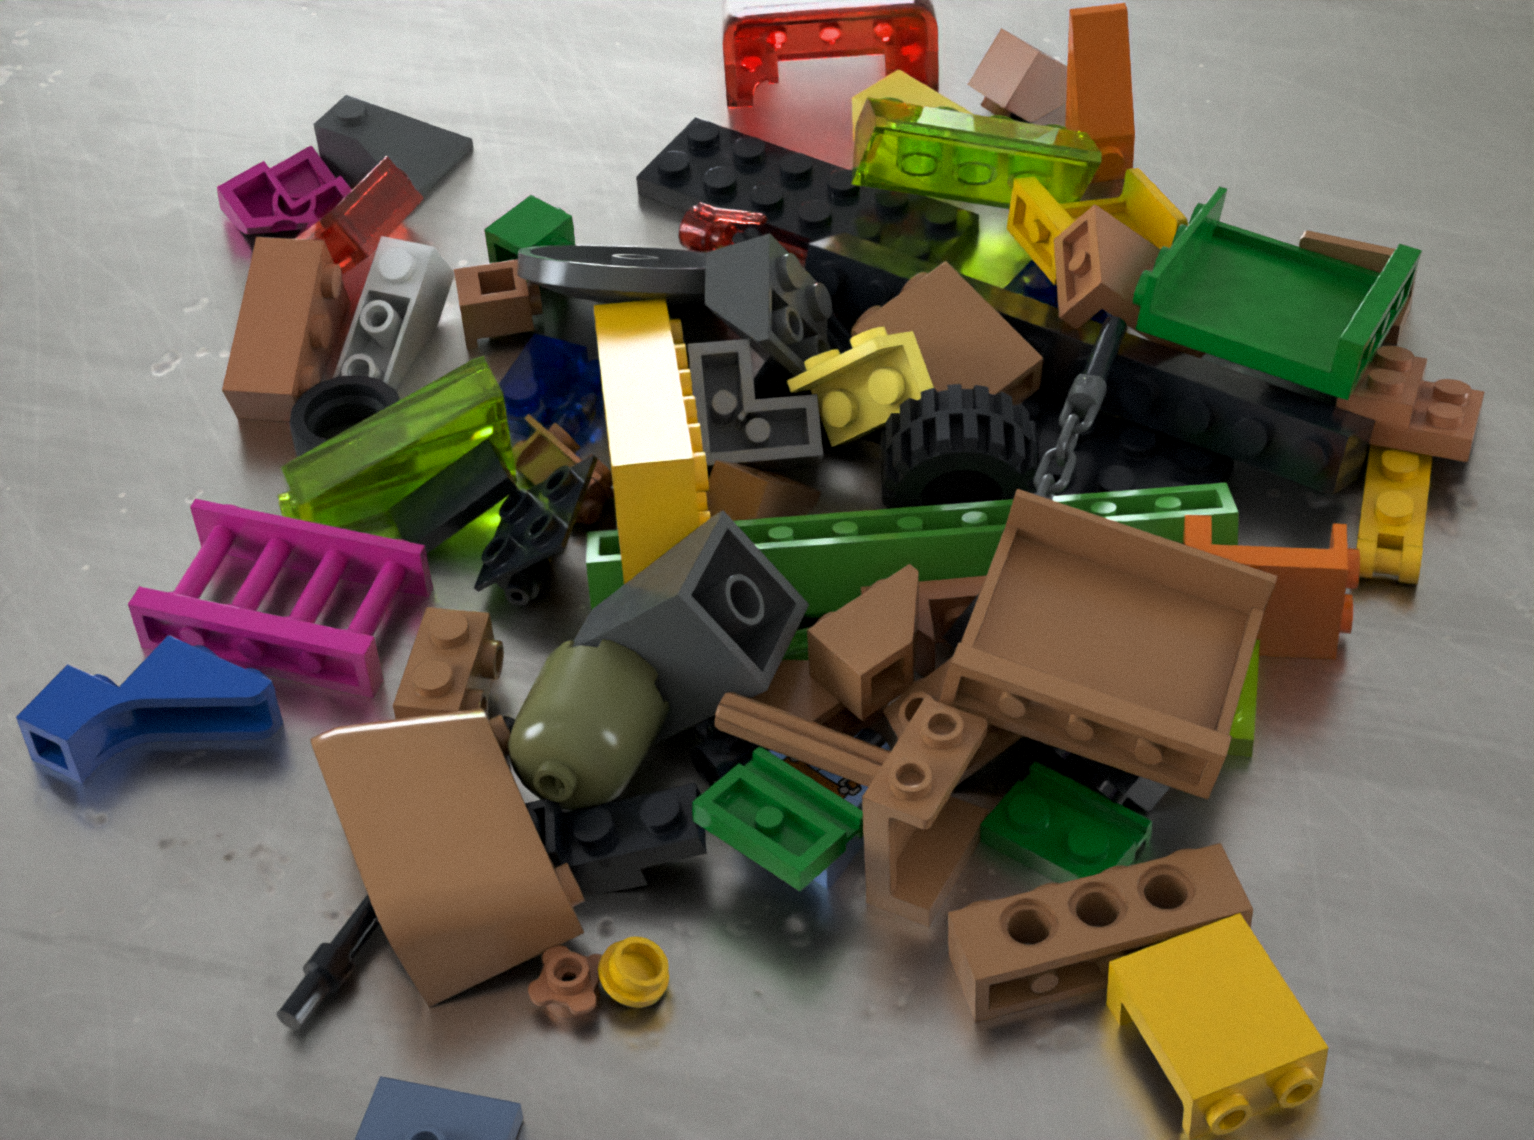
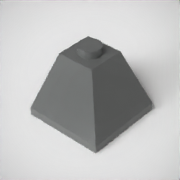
M345 95L313 124L320 158L335 178L341 175L350 186L410 208L473 148V141L469 137L349 95Z

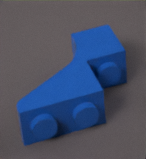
M169 635L119 687L104 675L95 674L93 676L67 664L16 716L31 760L81 784L111 757L140 744L180 741L265 740L273 736L284 724L276 697V689L273 682L265 674L254 668L244 669L219 658L205 646H192Z

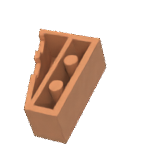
M256 237L222 387V392L237 419L290 422L291 409L300 396L321 382L350 303V298L342 282L341 267L339 264H334L324 240Z

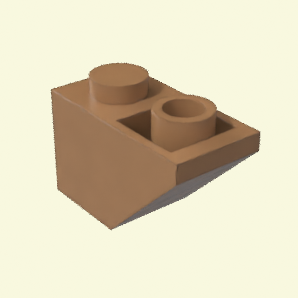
M911 564L905 566L887 579L878 580L865 593L842 608L825 614L814 626L807 629L809 675L860 720H864L906 692L914 682L919 624V571Z

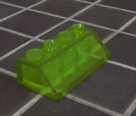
M867 97L855 126L851 184L1010 209L1014 179L1035 176L1059 204L1079 202L1101 164L1102 152L1088 133L1068 130L1066 127L1057 124L1036 125L1013 121L1011 118L1002 115L987 117L959 112L952 107L940 106L932 108L904 103L899 99L891 97L880 99Z

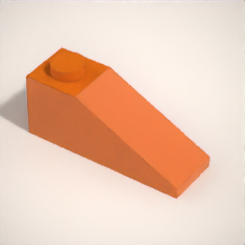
M1124 2L1069 9L1065 147L1078 185L1125 179L1126 170L1133 168L1135 144L1127 7Z

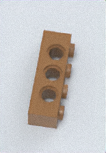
M1221 843L1198 849L1186 848L1177 850L1167 857L1131 866H1113L1102 871L1100 874L1064 883H1046L1029 892L993 901L979 900L967 905L965 908L948 912V955L973 1019L977 1023L1107 989L1110 961L1235 914L1241 913L1251 929L1253 907Z

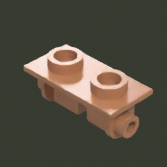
M529 414L525 417V420L536 432L528 440H521L516 443L511 450L514 469L534 485L546 480L561 466L567 465L571 467L583 461L576 455L581 447L564 429L554 423L547 430ZM599 459L576 518V523L592 524L596 522L602 515L603 505L609 499L615 503L614 492L611 488L613 485L611 471Z

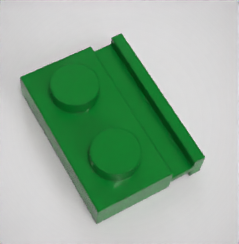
M760 746L753 751V759L745 766L740 763L737 764L692 802L693 822L799 891L804 889L846 851V844L854 836L859 839L863 836V811Z
M1037 761L1030 766V774L1024 781L1018 780L980 824V842L1056 883H1064L1100 874L1102 871L1113 866H1129L1135 859L1137 849L1141 844L1146 845L1149 842L1152 833L1151 820L1118 803L1115 804L1109 798Z

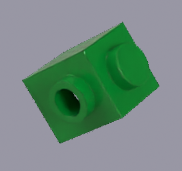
M533 195L525 198L484 229L489 263L518 259V250L526 247L576 245L572 216L561 208L554 207Z

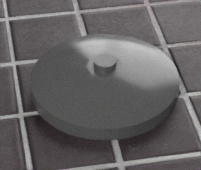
M619 245L533 246L518 250L517 276L554 292L606 304L652 299H666L667 306L691 304L705 301L706 252Z

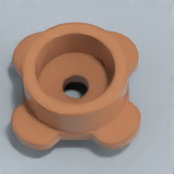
M563 945L548 948L542 955L544 967L539 978L532 981L528 986L530 1000L537 1006H546L551 1013L562 1018H577L591 1012L596 1007L600 998L598 964L602 955L582 956L576 952H570ZM568 977L576 978L572 981H563L564 978Z

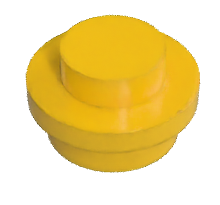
M634 936L615 942L606 949L598 964V976L602 987L614 1000L629 1007L642 1008L656 1003L667 989L669 965L664 951L656 943L647 938Z

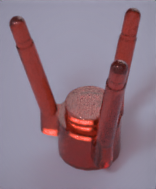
M700 202L698 205L690 208L681 220L678 233L679 242L683 248L688 250L710 252L733 245V235L737 231L744 232L737 229L732 222L763 225L767 222V217L762 213L716 208ZM778 241L788 253L794 254L798 260L806 261L808 250Z

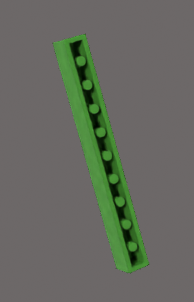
M1227 483L1059 495L1053 498V501L1181 544L1183 543L1185 515L1212 516V544L1238 545L1239 512ZM1013 499L736 520L734 522L809 603L804 616L821 618L829 612L837 611L861 595V587L871 586L878 580L887 579L909 564L919 571V582L986 576L1006 526ZM618 530L587 532L586 568L591 610L624 585Z

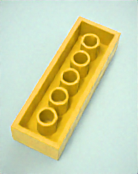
M666 299L593 305L624 584L711 518L706 492L709 491L706 455L703 452L701 428L697 419L696 401L692 391L686 346L683 343L681 319L669 320Z

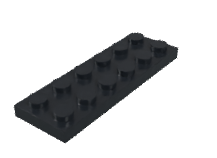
M697 117L636 176L639 195L742 232L748 227L757 228L762 235L770 233L782 246L806 255L809 243L845 232L938 266L945 261L951 265L979 232V214Z

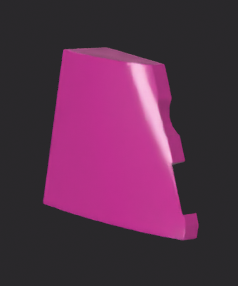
M312 145L271 168L267 166L265 161H262L217 187L220 209L241 232L247 235L361 224L369 220L368 211L340 175L335 178Z

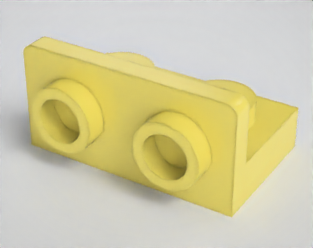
M884 326L867 330L850 339L852 349L840 354L838 349L813 356L804 361L806 372L787 380L791 393L811 390L812 395L817 394L819 414L831 447L848 444L886 426V421L891 413H900V404L908 398L919 400L921 399L922 391L934 388L913 331L888 335Z

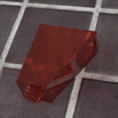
M386 156L362 174L292 239L324 240L334 264L340 265L342 275H344L368 258L377 249L381 236L388 237L424 198L412 185L408 175L397 168L389 157Z

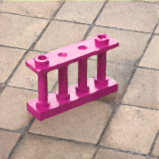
M195 498L190 509L201 548L174 591L164 592L139 586L128 603L141 647L154 650L169 635L192 646H205L219 658L244 669L254 668L265 675L374 699L384 678L373 635L398 591L428 598L433 591L425 545L411 543L403 539H391L240 508L232 504H220ZM226 555L256 561L231 604H220L199 599ZM283 567L313 573L289 616L281 617L257 611ZM340 579L371 586L348 629L342 630L314 624Z

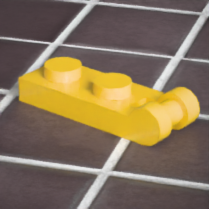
M1370 444L1356 549L1360 551L1359 577L1372 579L1373 573L1398 576V583L1418 585L1432 456Z

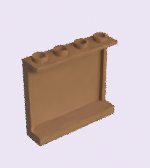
M1017 489L1006 526L961 643L958 642L951 660L939 702L987 720V724L1208 800L1227 756L1232 738L1229 732L1264 610L1278 576Z

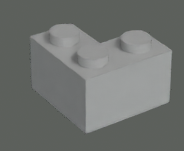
M750 339L688 344V369H690L692 391L693 395H695L697 419L701 428L708 477H710L716 460L772 471L819 467L823 457L817 394L755 400Z

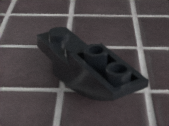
M696 783L565 813L562 812L558 802L548 799L525 803L554 867L556 868L568 863L583 895L648 885L647 867L707 854L705 829L693 822L692 802L701 795Z

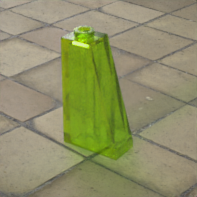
M484 356L468 361L281 466L286 492L277 494V500L282 516L362 533L394 523L389 512L390 507L486 438L498 448L515 483H517L504 396Z

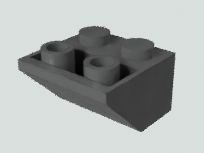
M770 233L706 252L705 305L741 339H750V348L764 361L791 379L806 372L804 361L831 350L827 342V318L832 314V301L824 284L818 283L801 266L797 257L792 253H788Z

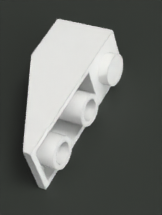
M381 236L333 378L363 375L380 379L395 390L397 389L438 326L454 278V271L434 246Z

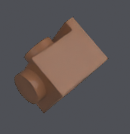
M518 259L454 269L467 350L478 348L477 339L533 331L532 316L543 314L539 285L517 276Z

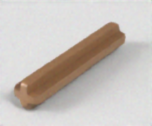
M735 692L725 693L715 712L714 726L720 731L869 787L891 752Z

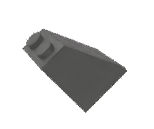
M723 510L703 523L593 608L574 639L573 647L580 645L598 647L602 639L611 640L635 651L655 668L658 677L654 684L661 694L663 702L665 700L669 702L670 708L664 725L654 741L656 744L715 716L717 706L727 692H735L752 698L767 691L809 603Z

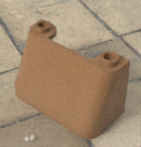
M483 708L338 726L310 739L378 921L392 949L428 1007L536 957L550 947L561 945L584 933L573 908L585 901L568 863L556 868L554 867L510 769L512 768L507 758L510 755L508 741L511 733L501 714L489 720Z

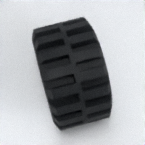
M961 384L947 385L948 390L939 392L935 388L922 391L921 399L919 400L908 398L900 404V413H891L886 421V431H882L880 441L882 501L886 509L1014 499L1017 489L1029 493H1036L1037 491L1033 481L1040 462L1035 422L1029 420V412L1022 404L1013 405L1012 397L1003 392L993 395L989 393V387L975 385L973 389H962Z

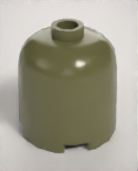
M602 639L598 647L584 645L573 647L575 642L570 640L565 641L551 652L516 716L509 737L508 749L511 764L523 786L540 800L548 799L558 802L561 809L574 811L595 807L611 802L627 788L659 735L670 709L669 702L666 700L663 702L662 696L654 684L658 677L655 668L635 651L611 640Z

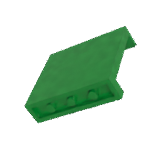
M1219 186L1206 204L1197 203L1191 215L1189 225L1181 224L1178 227L1171 248L1165 246L1161 248L1153 270L1145 269L1142 272L1133 296V304L1141 307L1135 330L1349 400L1374 358L1377 349L1380 348L1407 302L1422 250L1399 243L1385 267L1379 273L1220 222L1227 188Z

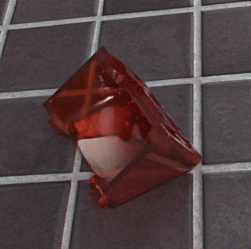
M725 0L723 2L721 19L727 108L754 107V93L761 83L768 80V84L779 83L778 61L884 54L885 76L899 69L939 93L938 23L931 0Z

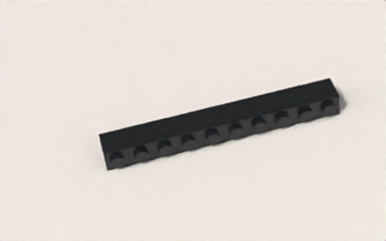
M844 232L809 243L804 269L818 283L824 284L832 301V311L858 320L869 308L877 305L882 307L898 296L912 277L921 272L929 273L938 265ZM958 273L1043 357L1040 388L1067 397L1074 379L1078 374H1082L1103 324L1089 319L1081 327L1075 329L1059 318V309L1054 306ZM1127 332L1107 377V392L1099 409L1330 495H1334L1359 478L1375 424V420Z

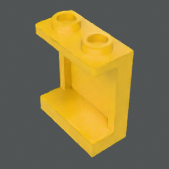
M1139 168L1126 170L1123 191L1119 197L1060 204L1035 176L1015 178L1007 222L1009 233L1054 285H1057L1054 239L1094 204L1160 250L1163 246L1171 248L1176 231L1181 224L1188 226L1187 218Z
M1241 913L1109 962L1106 1005L1119 1026L1134 1021L1183 1103L1182 1128L1190 1140H1195L1210 1133L1223 1135L1233 1132L1243 1126L1249 1118L1279 1106L1283 1108L1299 1106L1308 1101L1321 1089L1329 1047Z

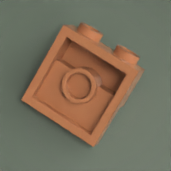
M1383 346L1377 349L1374 358L1349 400L1337 398L1336 407L1375 420L1369 441L1371 445L1468 462L1485 392L1473 390L1468 384L1454 379H1441L1435 383L1424 381L1427 358L1416 357L1411 351L1402 347Z

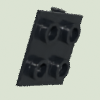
M595 455L571 467L567 465L561 466L543 482L527 490L519 488L505 499L499 509L501 519L495 535L482 553L481 560L484 563L474 589L479 592L496 583L505 591L506 599L515 605H526L529 600H533L538 596L545 575L544 571L548 569L551 561L550 557L564 550L567 546L598 461Z

